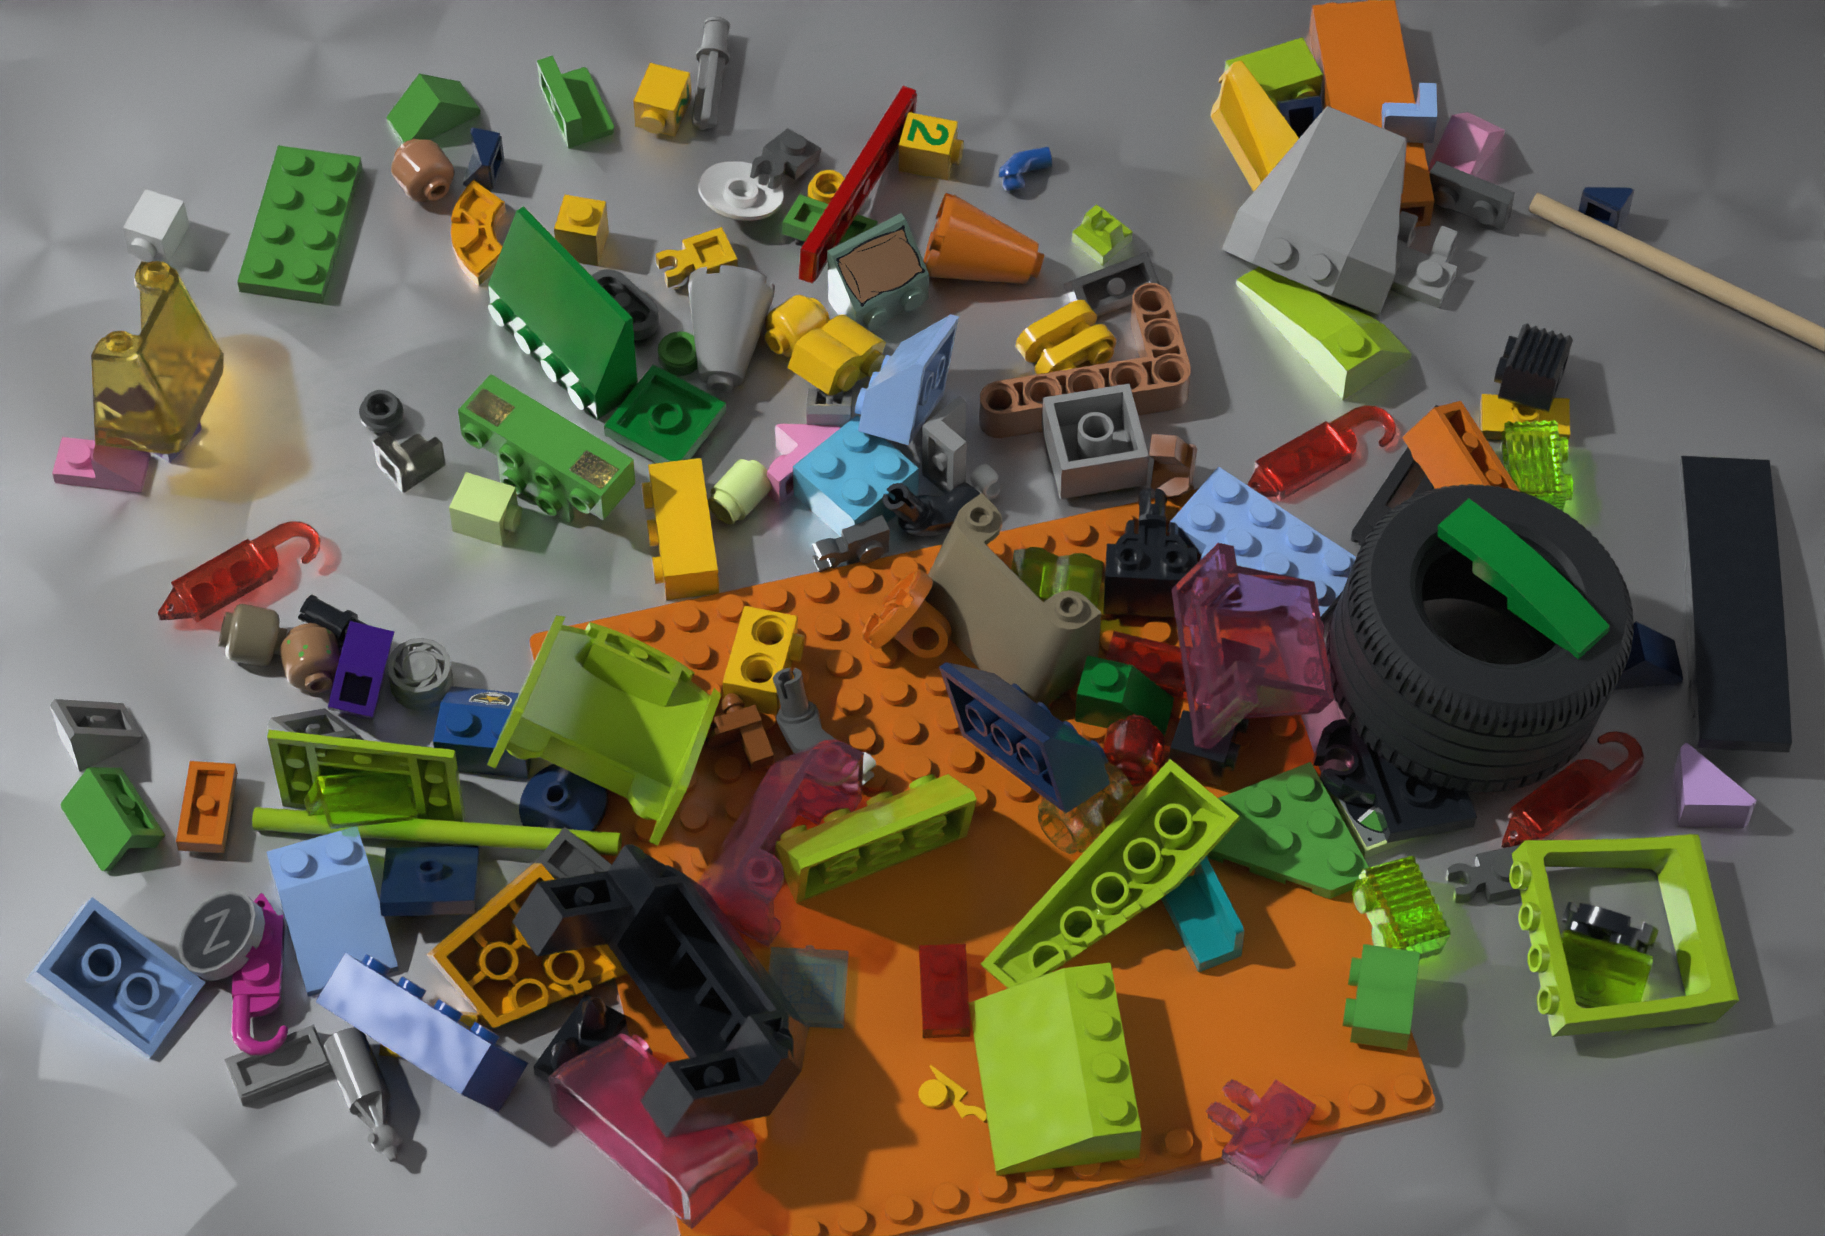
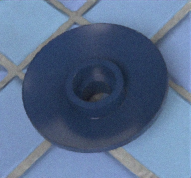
M548 765L536 773L523 790L519 804L521 823L523 826L559 829L565 827L573 830L595 831L606 813L608 792L606 788L558 765ZM564 792L563 797L559 801L553 802L557 795Z

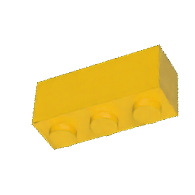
M701 458L648 464L650 482L641 483L644 509L653 508L654 519L647 520L649 545L659 547L660 556L652 557L655 584L664 583L666 600L719 593L718 566Z

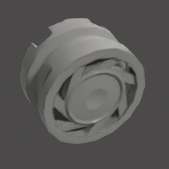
M426 638L410 639L399 644L389 657L387 665L391 692L396 701L408 709L416 711L431 710L440 705L450 688L454 686L450 656L446 649L434 640Z

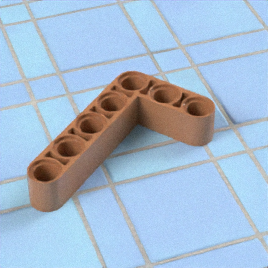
M1156 283L1140 285L1134 291L1132 296L1131 329L1139 358L989 383L980 393L979 426L987 436L993 438H1006L1042 432L1043 404L1037 402H1043V397L1129 383L1138 416L1175 410L1182 407L1189 396L1191 366L1169 291L1164 286Z

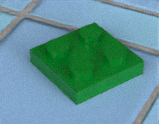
M653 364L604 425L605 436L655 463L688 460L692 458L727 413L726 402Z

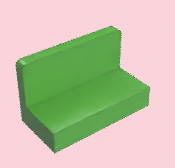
M553 55L537 60L539 86L568 148L614 134L613 122L586 67L561 74Z
M88 767L60 805L101 871H111L129 848H156L166 836L122 768Z

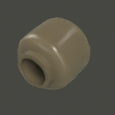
M239 604L234 608L233 613L225 612L218 647L225 648V655L231 661L265 667L271 662L273 654L280 655V644L286 638L288 629L279 627L280 618L276 611Z

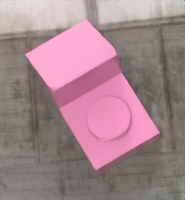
M100 424L96 440L62 437L52 475L54 482L59 484L142 493L151 455L149 450L109 426Z
M777 424L775 426L776 448L783 455L772 462L767 471V477L771 483V490L768 492V496L779 506L794 495L793 466L838 431L840 427L838 425Z

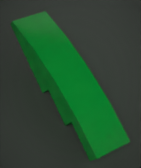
M1470 498L1438 525V537L1473 561L1472 573L1508 598V610L1560 647L1569 651L1577 659H1580L1610 631V625L1557 570L1506 525Z

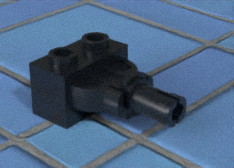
M1151 488L1143 489L1138 496V534L1134 533V520H1129L1126 523L1125 534L1118 539L1116 544H1107L1103 614L1194 618L1197 548L1187 547L1184 540L1179 537L1178 525L1175 522H1170L1169 536H1166L1167 495L1163 490L1156 488L1155 503L1152 504Z

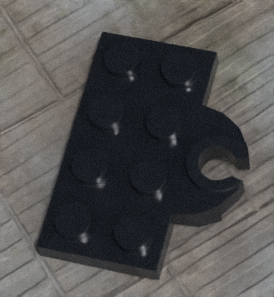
M1335 701L1341 719L1332 721L1323 729L1313 757V766H1323L1327 761L1335 759L1342 761L1349 768L1347 771H1337L1332 768L1322 771L1320 779L1330 793L1339 799L1353 804H1373L1387 843L1474 827L1477 815L1468 792L1462 789L1461 791H1457L1454 788L1447 789L1445 786L1439 787L1435 783L1430 784L1425 780H1419V777L1410 776V773H1405L1401 771V768H1396L1394 764L1385 761L1386 758H1381L1378 752H1374L1371 746L1366 745L1364 740L1357 735L1358 733L1354 732L1352 726L1348 724L1343 716L1342 710L1339 709L1338 703Z

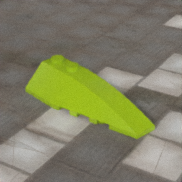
M1170 759L981 963V966L1007 989L1053 972L1176 889L1240 820V816Z

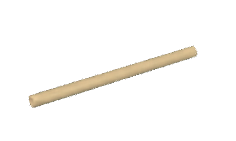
M1539 192L1534 196L1529 212L1825 352L1824 327Z

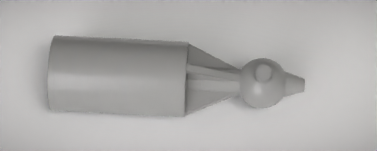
M355 1027L341 1030L325 1041L324 1049L348 1108L352 1114L358 1116L373 1130L368 1135V1142L371 1143L372 1147L377 1152L384 1154L391 1162L397 1159L396 1148L402 1143V1137L399 1136L394 1127L387 1125V1103L391 1095L365 1033Z

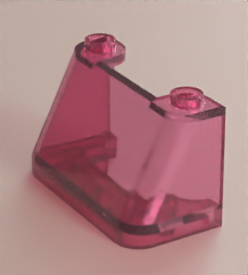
M835 739L824 740L780 759L770 767L698 882L706 888L737 931L770 947L781 929V921L774 916V899L784 882L783 866L773 856L776 842L781 840V834L791 828L798 815L819 825L823 817L831 812L843 808H849L850 812L855 811L862 800L863 752Z

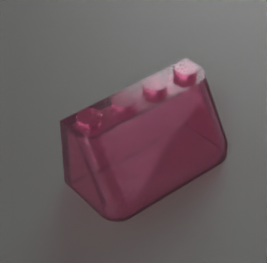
M621 1033L563 1063L548 1078L553 1111L690 1229H693L758 1165V1152L754 1146L757 1143V1139L752 1131L741 1122L670 1138L665 1137L640 1102L664 1068V1065L653 1056L649 1045L638 1035L633 1034L629 1037Z

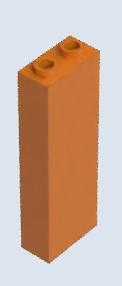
M1367 0L1349 3L1331 2L1323 5H1312L1309 34L1314 59L1323 74L1321 86L1323 110L1329 106L1382 128L1381 111L1383 103H1415L1395 0ZM1407 142L1400 214L1402 211L1418 216L1415 227L1430 226L1434 196L1423 143Z

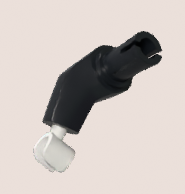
M981 465L973 471L970 477V482L974 487L964 482L943 496H915L904 484L895 483L886 489L895 497V500L884 494L883 503L885 507L898 515V524L902 530L911 535L923 537L946 534L949 532L959 510L965 504L981 493L989 500L999 495L998 474L990 465Z

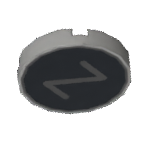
M234 890L217 893L204 901L189 917L181 932L178 947L181 962L193 974L209 981L223 979L235 973L249 960L246 954L250 951L251 947L253 946L257 949L262 940L265 926L262 909L245 893Z

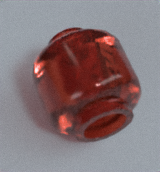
M1130 715L1125 719H1120L1110 724L1106 731L1102 748L1108 760L1105 768L1110 778L1114 782L1128 787L1141 786L1151 780L1158 773L1165 745L1162 732L1152 725L1148 718L1140 715Z

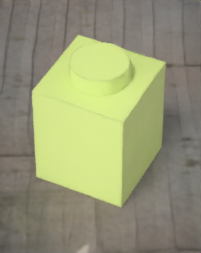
M468 472L465 473L449 506L453 532L499 546L503 545L509 531H516L522 516V507L518 506L516 487Z

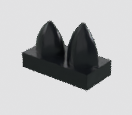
M585 993L533 1066L534 1075L575 1097L626 1025L625 1015L604 1004V1001L599 997L593 998Z

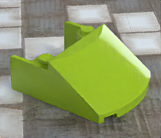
M556 615L503 726L487 765L496 769L505 749L509 754L518 759L527 760L541 757L627 798L633 811L638 816L647 820H656L657 822L649 842L658 846L689 786L722 694L715 688L711 695L707 694L691 681L695 672L672 657L635 638L591 622L588 623L585 630L562 625L565 617Z

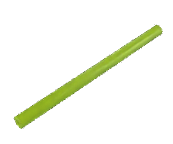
M255 807L252 817L253 830L327 835L357 826L361 838L544 851L562 830L559 828ZM568 829L599 855L618 856L621 852V833Z

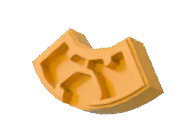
M473 180L464 189L455 204L451 218V238L454 254L460 267L475 284L480 286L492 275L503 246L497 241L495 230L497 222L506 209L503 200Z

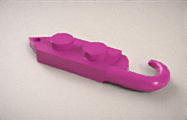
M260 893L254 902L259 907H263L261 909L264 915L265 926L262 940L257 949L253 946L251 947L250 951L246 954L249 960L241 969L233 973L231 1034L233 1042L241 1051L256 1056L267 1055L279 1049L286 1041L288 1027L283 1025L279 1028L277 1035L271 1040L260 1042L250 1036L251 1018L272 1013L279 1007L282 1001L285 939L284 916L277 915L264 894Z

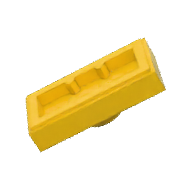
M1482 394L1480 401V430L1486 439L1568 443L1570 438V398H1554L1550 411L1547 413L1498 399V395Z

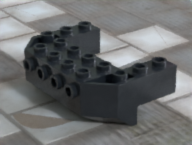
M625 845L608 871L538 882L513 919V923L537 957L607 944L620 961L622 967L628 972L646 997L647 1002L669 1029L673 1038L689 1057L687 1059L668 1062L640 1101L666 1138L769 1116L801 1073L809 1028L706 888L675 868L664 865L645 854L642 849L635 845Z

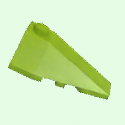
M1260 266L1237 279L1236 285L1342 400L1411 359L1412 354L1384 324L1340 299Z

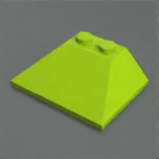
M278 730L268 731L269 749L282 805L285 807L328 811L334 781L344 780L413 788L418 819L465 822L466 820L455 750Z

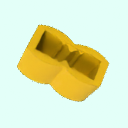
M841 314L831 319L821 329H813L802 336L795 343L787 368L827 395L833 396L841 391L846 392L850 390L857 381L867 376L871 377L874 371L878 372L885 358L882 353L886 341L847 315Z

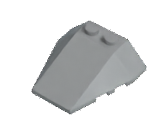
M1327 106L1239 208L1222 250L1379 315L1397 270L1396 252L1398 234L1400 233L1401 220H1399L1401 193H1403L1407 138Z

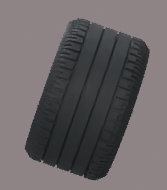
M1480 484L1445 486L1420 493L1390 510L1372 528L1357 554L1332 615L1326 638V669L1334 699L1338 703L1339 709L1342 710V714L1348 724L1352 726L1354 732L1358 733L1357 735L1364 740L1366 745L1371 746L1374 752H1378L1381 758H1386L1385 761L1394 764V767L1401 768V771L1405 773H1410V776L1419 777V780H1425L1430 784L1435 783L1439 787L1445 786L1447 789L1454 788L1457 791L1462 789L1465 792L1473 791L1475 793L1480 791L1484 793H1489L1490 791L1504 792L1508 789L1515 790L1526 785H1532L1534 782L1537 783L1565 766L1583 748L1626 667L1631 652L1634 631L1633 608L1626 582L1623 580V576L1619 572L1620 570L1615 561L1610 557L1605 547L1599 543V540L1590 531L1586 530L1582 524L1578 523L1577 520L1546 501L1516 490ZM1468 498L1506 525L1540 554L1610 625V631L1580 659H1577L1569 651L1560 647L1508 610V598L1472 573L1473 561L1438 537V525ZM1443 598L1462 599L1493 608L1517 623L1531 637L1542 656L1529 662L1512 665L1493 664L1472 658L1454 648L1436 631L1426 614L1423 602Z

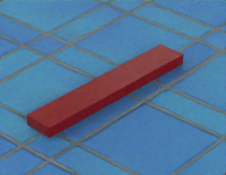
M902 86L802 245L799 264L800 280L811 284L817 280L828 262L827 251L838 246L899 148L908 112L916 113V90Z

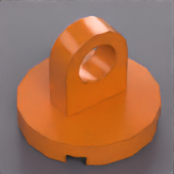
M920 569L912 573L910 572L903 577L884 597L882 605L885 609L880 616L874 613V615L871 614L862 631V639L873 648L878 649L894 637L919 657L933 658L942 654L951 638V627L948 620L924 600L932 587L933 579ZM924 626L930 627L937 632L939 639L931 642L925 641L920 638L916 629Z

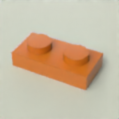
M189 762L176 838L178 851L225 852L238 774L236 764Z

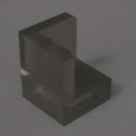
M386 432L373 441L377 466L403 494L446 465L443 443L437 437L426 441L421 434H415L399 445Z

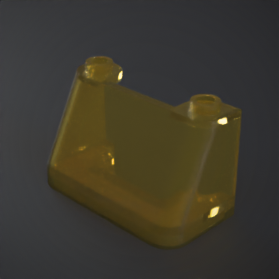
M141 261L134 276L135 286L140 290L141 333L139 335H132L126 331L110 332L100 339L91 354L95 445L171 454L185 449L189 444L223 375L224 354L177 270L165 262Z

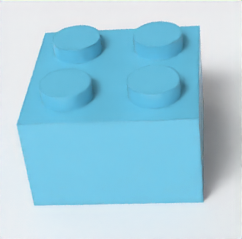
M858 415L793 466L794 496L840 537L842 529L883 515L886 523H888L896 516L883 503L884 494L895 500V497L886 490L892 484L902 483L915 496L919 495V468L885 438L858 431L860 422Z

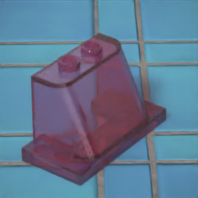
M1217 543L1171 589L1194 744L1196 747L1212 749L1242 719L1317 714L1334 700L1330 676L1331 665L1327 658L1324 625L1320 617L1314 581L1238 566L1234 546Z

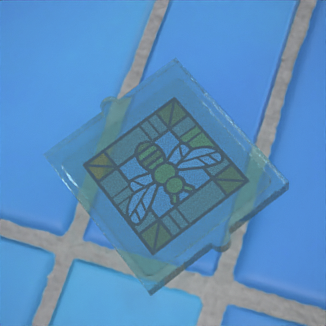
M807 945L805 949L771 947L769 975L807 1027L843 1029L849 951L814 949L813 945Z

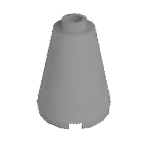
M720 265L719 273L707 274V267H702L690 274L688 292L699 379L706 383L707 388L710 390L729 392L733 390V387L739 386L743 382L775 292L774 283L772 282L768 286L766 284L767 276L760 272L743 267Z

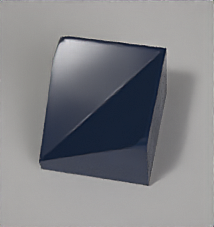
M471 128L473 154L462 182L467 187L475 180L491 191L494 189L504 161L502 136L498 132Z
M1585 187L1581 196L1579 212L1619 230L1629 215L1634 189L1626 187Z

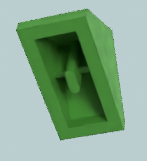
M419 73L386 119L403 144L412 139L431 140L481 115V111L460 81Z

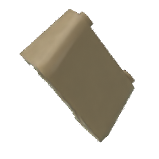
M981 493L959 510L928 573V576L933 579V584L924 600L948 620L951 627L950 640L980 670L995 673L1010 685L1013 683L1017 684L1035 703L1041 702L1048 706L1080 682L1087 655L1098 657L1102 613L1084 595L1071 590L1061 591L1045 602H1042L987 546L988 543L1000 534L1002 518L997 507Z

